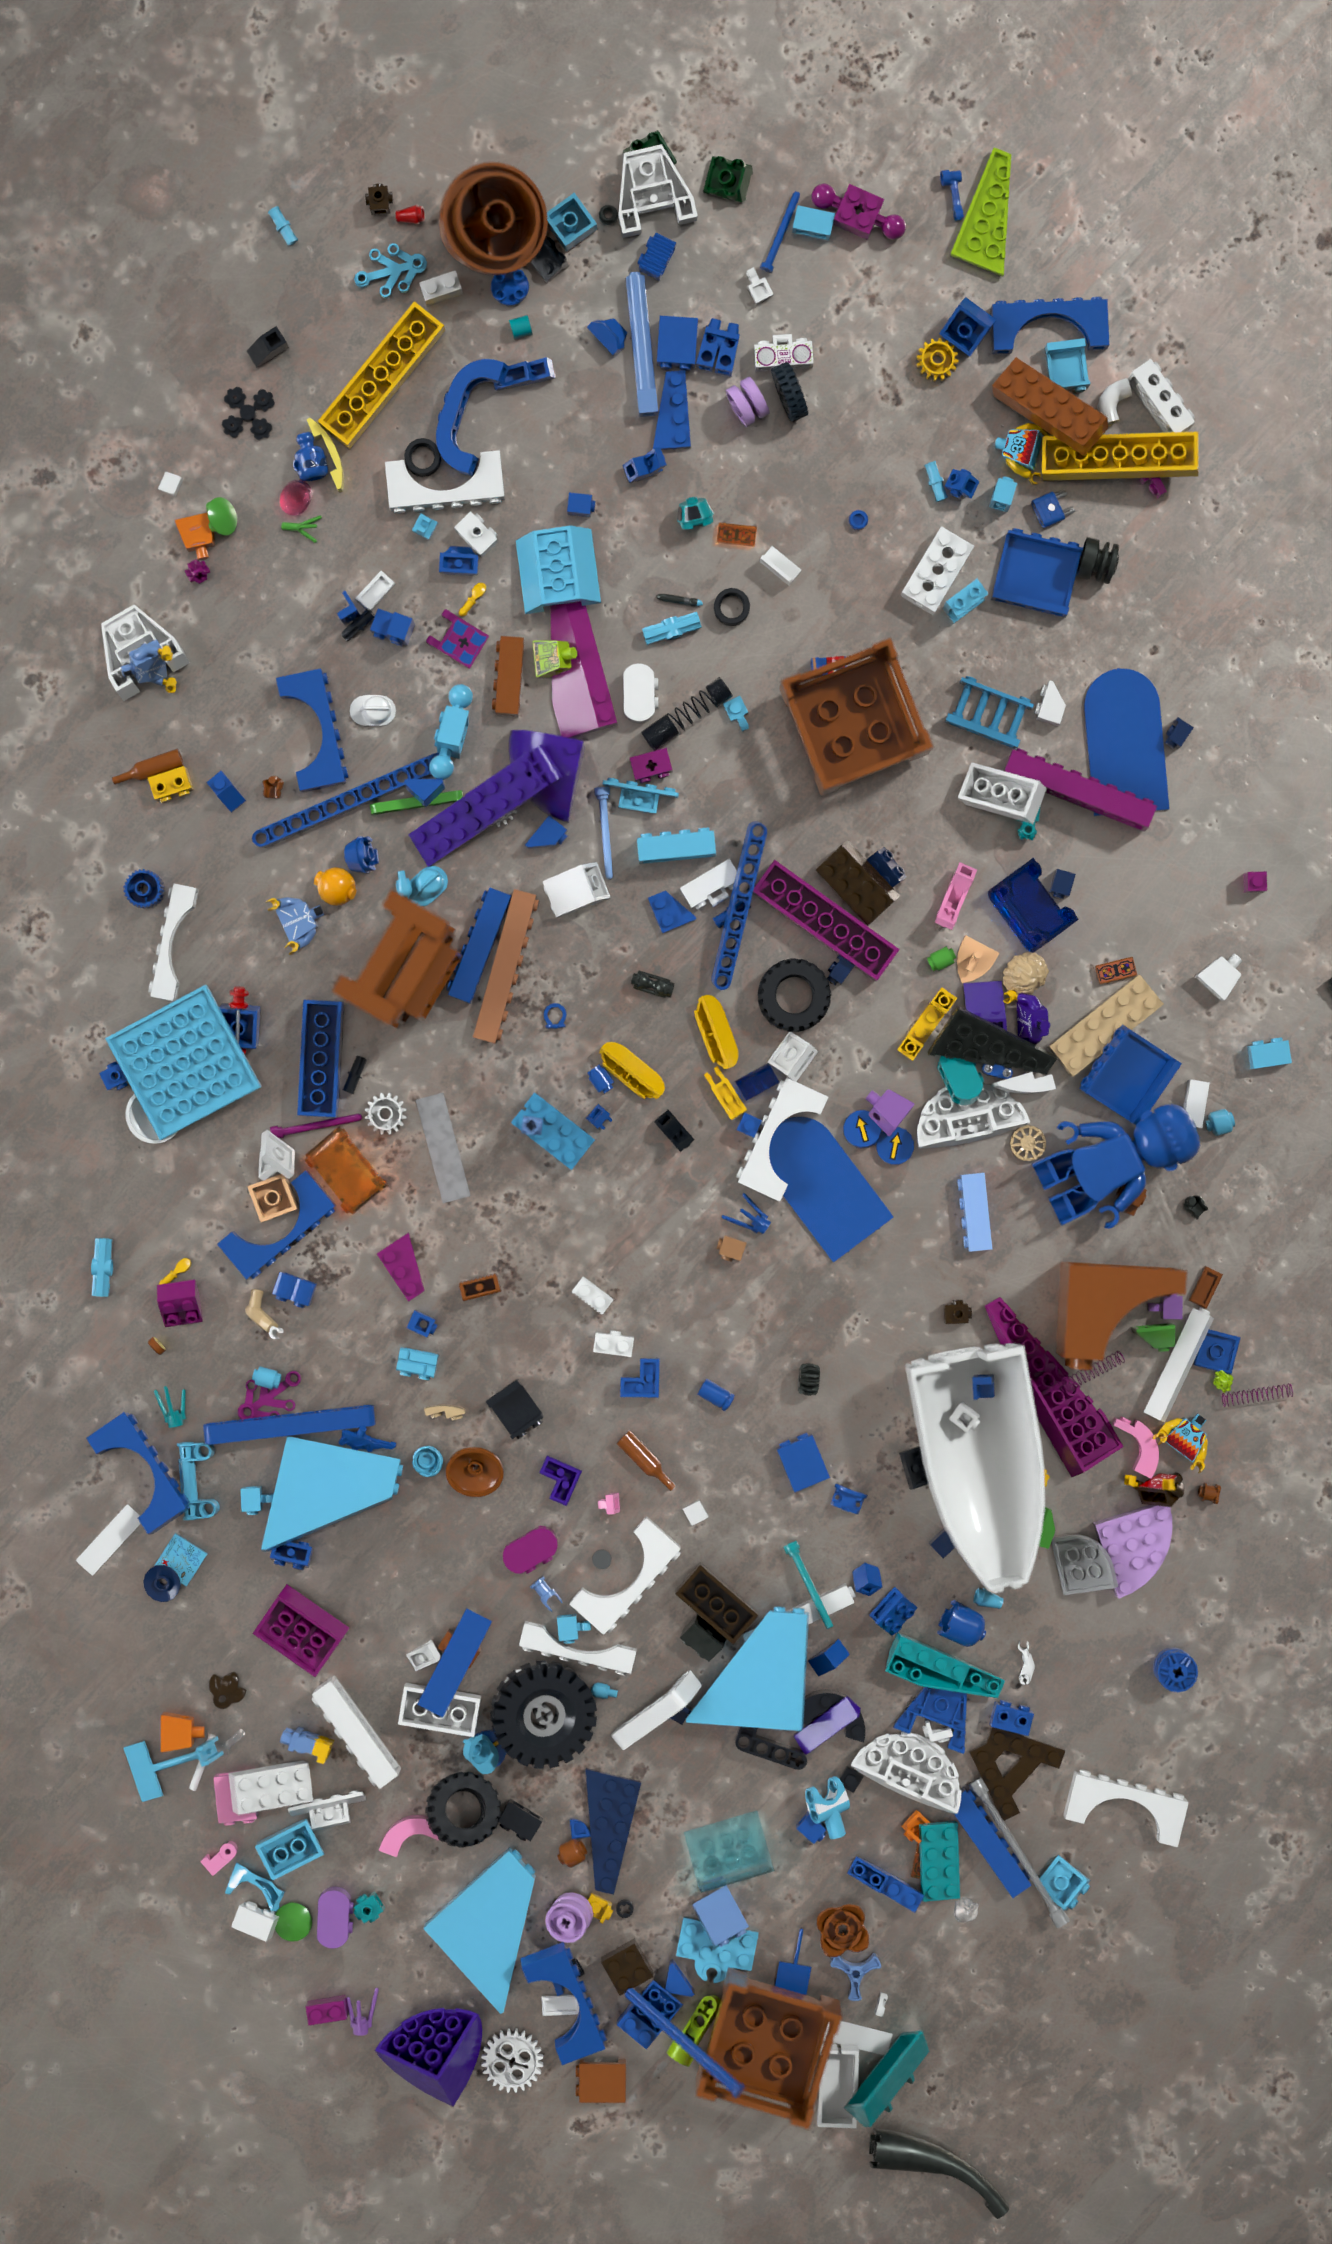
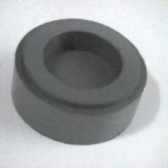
M604 1549L597 1550L592 1558L594 1566L598 1569H606L610 1566L612 1560L611 1554Z

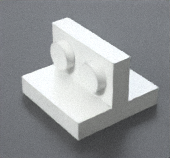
M788 1032L768 1060V1063L797 1082L818 1051L794 1033Z
M264 1131L261 1136L258 1177L265 1181L269 1177L274 1176L278 1171L286 1178H291L294 1175L295 1150L270 1131Z

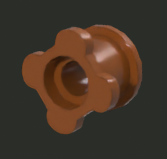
M1204 1482L1203 1486H1199L1198 1497H1201L1202 1502L1207 1500L1218 1504L1221 1486L1217 1484L1211 1486Z

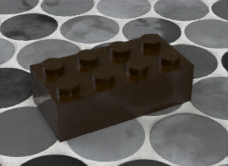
M848 840L816 869L821 877L867 926L900 897L893 887Z
M701 1562L675 1590V1594L732 1644L740 1638L759 1616L754 1608Z

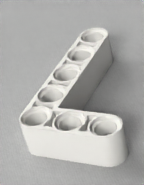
M691 1670L687 1671L665 1695L618 1727L611 1734L612 1738L622 1750H625L683 1709L702 1687V1684Z

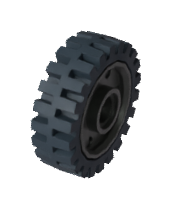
M785 362L771 368L777 393L790 421L793 422L807 416L806 400L790 363Z

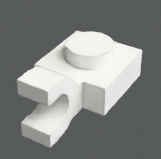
M754 267L747 270L746 275L752 283L747 288L756 304L774 295L765 277L759 279Z

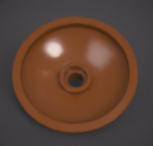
M470 1447L459 1450L451 1456L446 1466V1478L451 1487L460 1494L470 1497H482L491 1494L500 1486L503 1480L504 1470L501 1461L495 1454L483 1448Z

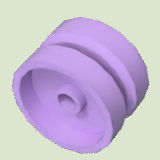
M749 376L740 381L741 390L734 385L725 390L733 411L745 427L755 423L754 414L761 419L770 414L764 397Z
M570 1892L560 1895L547 1912L545 1920L547 1930L551 1936L564 1943L579 1940L592 1922V1906L580 1894Z

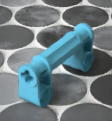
M205 1442L177 1443L180 1453L178 1463L181 1494L184 1493L190 1502L188 1503L190 1509L184 1512L183 1520L210 1518L219 1512L220 1505L215 1499L198 1500L195 1461L207 1460L214 1456L215 1446L213 1444L206 1445ZM202 1446L208 1448L209 1454L207 1456L202 1454ZM206 1504L213 1506L212 1513L206 1511Z

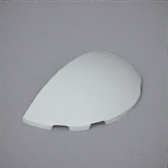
M983 1083V1088L977 1101L966 1106L954 1103L947 1088L944 1087L926 1103L921 1112L917 1126L918 1147L937 1148L974 1142L1018 1129L1030 1124V1120L1021 1103L1016 1102L1009 1092L993 1088L991 1085Z
M906 1732L882 1735L875 1738L867 1746H864L851 1764L852 1768L866 1777L905 1797L946 1812L958 1813L961 1802V1790L959 1788L957 1769L954 1763H951L945 1755V1751L936 1743L930 1742L928 1738Z

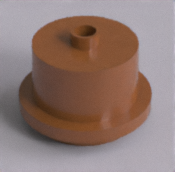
M499 162L477 164L460 173L450 183L444 193L439 219L441 239L451 256L473 271L486 275H503L516 271L528 264L537 255L545 240L548 217L544 199L535 183L525 173L513 166Z

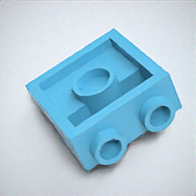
M1060 1855L1055 1858L1039 1879L1044 1885V1889L1048 1891L1047 1893H1049L1051 1899L1065 1911L1068 1909L1072 1910L1078 1904L1077 1897L1080 1894L1084 1895L1089 1890L1090 1885L1088 1883L1091 1881Z

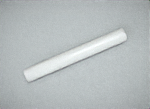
M209 1734L207 1740L216 1736ZM200 1760L189 1786V1789L193 1791L197 1790L205 1766H201Z

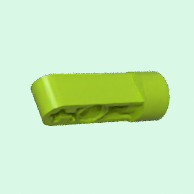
M716 1995L702 1998L682 2031L686 2036L689 2034L694 2037L695 2040L687 2036L697 2046L717 2015L721 2000ZM708 2001H713L712 2005L714 2007L709 2008L710 2004L708 2003ZM698 2016H702L704 2018L705 2022L703 2026H700L697 2023ZM673 2040L667 2050V2054L678 2063L689 2067L694 2058Z

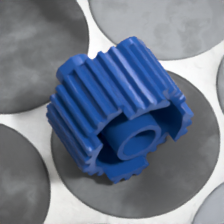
M139 869V871L135 870V873L132 872V875H129V879L126 878L127 882L123 886L125 888L123 892L126 893L124 896L128 897L127 900L134 906L149 909L150 907L153 908V905L157 906L163 900V892H165L163 890L165 888L163 886L164 882L161 881L162 879L156 873L150 870ZM144 884L148 887V891L145 894L140 891Z

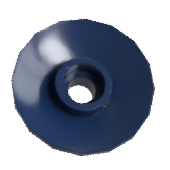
M156 1565L150 1568L143 1580L147 1595L159 1602H168L174 1599L181 1587L177 1572L166 1565ZM162 1579H165L167 1584H163Z

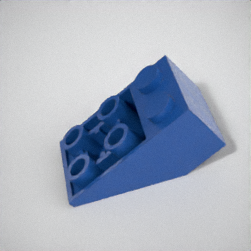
M654 1980L640 1993L644 1999L669 2021L683 2006L679 2000ZM632 2003L627 2006L617 2019V2026L646 2050L662 2031Z

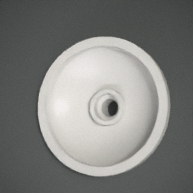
M134 1094L130 1098L126 1107V1121L130 1131L138 1139L147 1143H162L177 1134L175 1132L159 1140L136 1095Z

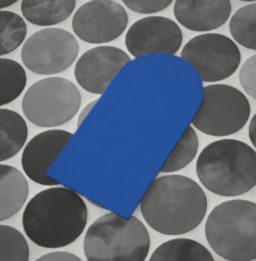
M1117 668L1105 672L1091 684L1084 701L1090 777L1100 780L1099 783L1105 786L1107 784L1118 787L1117 790L1120 792H1132L1136 794L1135 797L1143 800V798L1152 800L1154 802L1153 805L1157 806L1156 811L1169 810L1161 709L1157 690L1146 676L1137 671ZM1093 812L1094 816H1102L1098 813Z
M791 1117L781 1122L775 1130L769 1146V1159L772 1169L783 1182L788 1184L783 1194L784 1198L830 1259L835 1262L877 1229H880L881 1226L894 1216L823 1124L808 1117Z

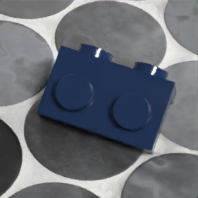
M885 847L866 859L892 887L907 878L904 869L893 859V854Z

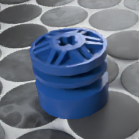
M1166 1648L1154 1660V1675L1163 1687L1169 1691L1177 1693L1187 1691L1197 1680V1664L1187 1652L1180 1648ZM1178 1667H1179V1669L1181 1670V1672H1180V1674H1179V1673H1176V1675H1175V1673L1173 1672V1670H1174V1669L1177 1670Z

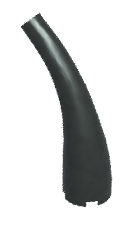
M873 2129L875 2135L870 2136L869 2154L873 2156V2161L869 2162L871 2168L952 2176L977 2191L986 2200L985 2206L996 2219L1003 2217L1009 2211V2206L995 2188L977 2170L955 2154L936 2144L906 2133L889 2129Z

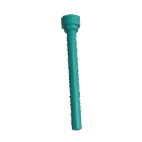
M794 1541L784 1546L786 1555L793 1558L826 1629L832 1628L833 1623L799 1555L800 1546L798 1542Z

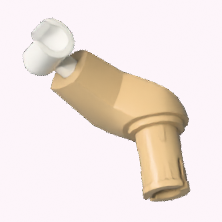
M251 1289L249 1306L245 1307L246 1314L259 1327L268 1332L272 1339H280L276 1332L283 1333L284 1330L278 1328V1324L260 1308L264 1291Z

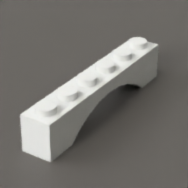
M174 883L173 888H169L168 898L170 903L164 911L166 923L161 927L160 936H163L162 942L158 944L156 955H159L158 962H155L153 965L152 973L155 976L154 981H151L149 985L151 997L176 1001L180 983L172 965V942L182 920L195 909L199 891L197 888Z
M528 1621L524 1623L519 1643L522 1650L528 1652L537 1650L541 1651V1654L544 1656L552 1657L553 1654L560 1656L559 1659L564 1661H571L573 1659L577 1660L580 1665L589 1666V1664L597 1665V1669L608 1671V1668L616 1670L615 1673L620 1675L631 1674L637 1651L636 1648L620 1644L599 1651L577 1650L558 1641L548 1632L544 1625Z

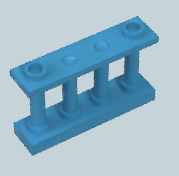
M970 676L962 677L959 683L965 686L955 712L952 714L948 713L944 723L1017 749L1020 740L1017 739L1016 733L1025 709L1031 710L1034 704L1030 703L1031 700L1022 696L1016 698L979 684L977 679ZM973 688L983 693L973 719L968 721L963 719L962 713ZM992 695L1000 698V702L991 726L989 725L987 728L981 725L980 720L989 696ZM1010 702L1018 705V709L1009 732L1003 734L999 732L998 726L1006 705Z

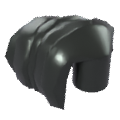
M1201 1196L1187 1197L1184 1202V1209L1196 1220L1199 1219L1203 1212L1208 1210Z

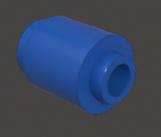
M600 1064L587 1073L589 1075L588 1079L598 1093L602 1091L605 1094L613 1088L611 1085L614 1083L613 1079Z

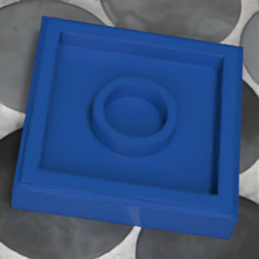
M1209 1329L1193 1365L1215 1371L1223 1370L1227 1374H1232L1241 1337Z

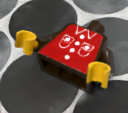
M1178 1472L1173 1474L1159 1473L1145 1482L1136 1480L1137 1476L1125 1474L1124 1485L1132 1486L1138 1490L1142 1504L1172 1507L1179 1498L1184 1496L1183 1478Z

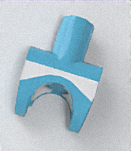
M833 1776L828 1779V1791L824 1799L813 1786L805 1791L807 1808L812 1821L816 1824L825 1821L830 1839L845 1836L846 1831L840 1813L850 1808L847 1792L841 1780Z

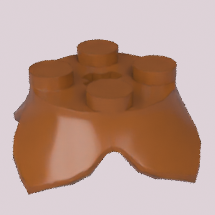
M846 1904L837 1908L831 1907L818 1915L817 1928L821 1932V1947L827 1957H838L847 1950L861 1952L868 1948L869 1934L864 1926L865 1914L859 1906ZM846 1925L847 1931L839 1932V1926Z

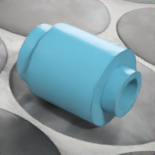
M260 1366L258 1370H254L252 1380L255 1381L257 1386L278 1389L282 1374H279L276 1370Z

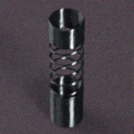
M720 677L706 686L711 698L704 691H699L703 704L695 696H691L695 710L687 702L683 701V707L687 716L679 708L675 707V713L679 722L671 714L667 713L652 723L651 726L649 725L648 728L641 731L653 751H656L679 735V731L668 715L684 731L685 727L677 710L692 725L694 724L685 704L690 707L699 719H702L693 698L707 713H710L701 692L716 708L733 697L731 691Z

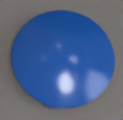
M519 269L508 274L494 275L491 281L492 295L498 302L504 305L520 303L525 299L529 291L528 279L524 272Z

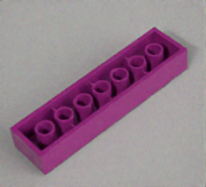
M1013 749L1010 753L1004 772L1040 781L1047 788L1045 792L1047 794L1143 832L1149 828L1157 808L1156 805H1153L1154 802L1147 798H1143V800L1135 797L1136 794L1129 791L1120 792L1117 790L1118 787L1111 784L1106 786L1100 784V780L1094 777L1087 779L1082 777V773L1071 769L1069 772L1064 770V766L1061 764L1045 762L1046 759L1037 755L1031 757L1023 749Z
M776 860L772 862L754 887V895L836 954L851 962L857 969L875 982L900 950Z

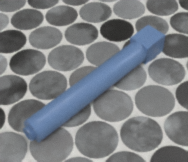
M631 272L626 277L639 417L657 416L658 404L645 276L641 275L640 272Z

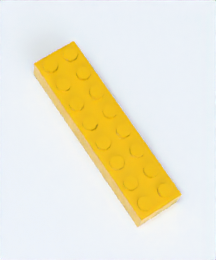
M414 301L318 420L319 425L350 450L446 331L445 326Z
M1198 432L1104 434L1085 457L1054 436H1042L1043 481L1198 476Z

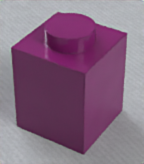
M1267 871L1244 873V893L1267 891Z

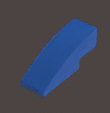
M545 357L531 362L524 361L510 365L504 385L494 383L495 390L520 387L555 379L552 359Z

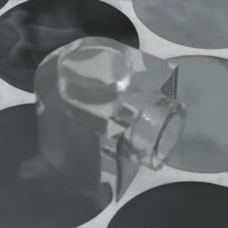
M965 1897L955 1901V1918L961 1923L974 1920L978 1914L979 1904Z

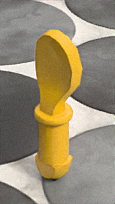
M481 582L473 587L472 597H468L466 603L459 609L460 616H466L471 607L476 604L475 601L485 594V583Z
M189 1258L181 1259L176 1264L175 1269L171 1270L166 1277L159 1281V1285L170 1283L178 1277L177 1274L188 1271L191 1267V1260Z

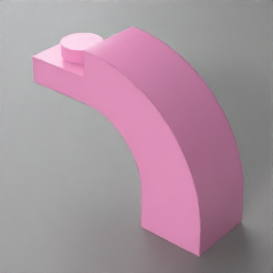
M959 862L936 915L935 923L953 930L977 869Z
M1122 1416L1120 1419L1114 1417L1111 1424L1130 1433L1137 1440L1139 1453L1132 1469L1152 1479L1159 1461L1158 1444L1156 1439L1153 1440L1152 1438L1153 1433L1147 1426L1136 1419L1131 1426L1130 1420Z
M411 1815L400 1819L389 1828L383 1838L379 1851L397 1857L404 1840L412 1835L422 1834L439 1840V1837L432 1833V1828L426 1820L428 1816Z

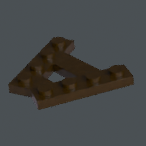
M991 1727L986 1743L969 1752L1002 1820L1005 1821L1020 1813L1012 1795L1040 1763L1059 1769L1065 1749L1018 1733ZM1005 1750L1020 1755L1021 1757L1002 1776L995 1762Z

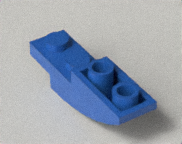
M856 1856L847 1874L875 1891L883 1893L914 1913L917 1912L925 1897L924 1894L912 1888L910 1884Z

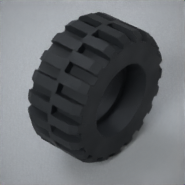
M796 958L782 960L770 967L762 977L757 994L758 1004L763 1016L771 1025L787 1032H801L815 1026L827 1013L831 999L830 983L824 972L814 963ZM787 978H801L811 987L812 1001L803 1012H786L777 1002V988Z
M458 1772L441 1779L432 1788L431 1794L426 1801L428 1802L425 1808V1813L428 1816L426 1820L432 1828V1833L436 1834L441 1842H446L449 1846H457L459 1848L474 1846L493 1834V1830L499 1824L498 1819L501 1818V1800H498L497 1795L499 1794L497 1790L493 1789V1784L490 1781H486L483 1776L475 1775L473 1772ZM456 1792H470L480 1803V1817L469 1828L456 1827L447 1817V1801Z

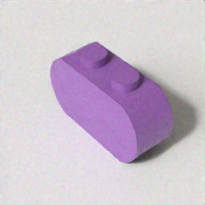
M336 1886L329 1887L321 1893L318 1899L317 1940L327 1948L341 1947L348 1940L350 1933H353V1922H350V1914L354 1913V1902H351V1896L345 1889Z

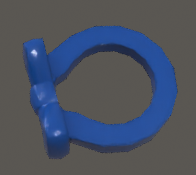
M553 1003L546 1007L544 1010V1019L547 1023L546 1029L566 1027L563 1023L566 1020L567 1014L562 1005ZM557 1007L563 1013L558 1024H552L548 1018V1011L551 1008Z

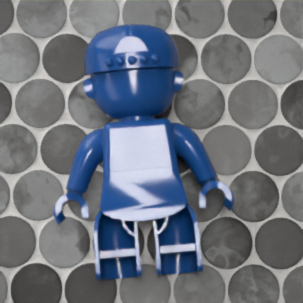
M1175 1104L1160 1106L1154 1109L1155 1113L1150 1110L1145 1111L1134 1129L1133 1141L1121 1126L1113 1122L1082 1123L1080 1126H1076L1068 1121L1058 1124L1056 1128L1059 1130H1063L1065 1127L1074 1129V1135L1066 1140L1067 1145L1074 1142L1079 1135L1082 1137L1105 1139L1075 1150H1061L1031 1163L1044 1190L1070 1177L1077 1176L1080 1184L1048 1197L1060 1224L1064 1225L1090 1212L1099 1201L1115 1189L1126 1184L1122 1193L1113 1202V1206L1105 1205L1098 1208L1100 1213L1107 1210L1114 1213L1113 1220L1106 1221L1104 1228H1113L1119 1221V1213H1123L1139 1197L1146 1186L1143 1161L1151 1167L1164 1168L1167 1171L1176 1170L1178 1162L1181 1165L1190 1161L1198 1153L1200 1138L1196 1125L1187 1111Z

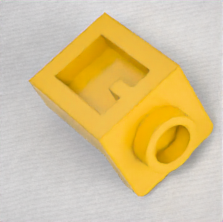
M591 1892L588 1901L592 1906L593 1917L599 1919V1922L603 1924L605 1919L609 1920L613 1913L611 1909L612 1903Z

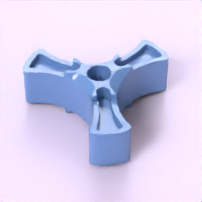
M872 1953L867 1960L859 1963L846 1961L841 1956L831 1957L830 1966L841 1969L850 1979L851 1985L848 1999L851 2001L862 2000L859 1991L860 1982L869 1971L881 1968L878 1956Z

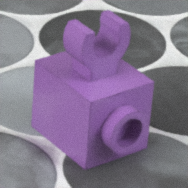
M1177 1294L1162 1295L1161 1303H1148V1311H1160L1161 1319H1183V1296Z

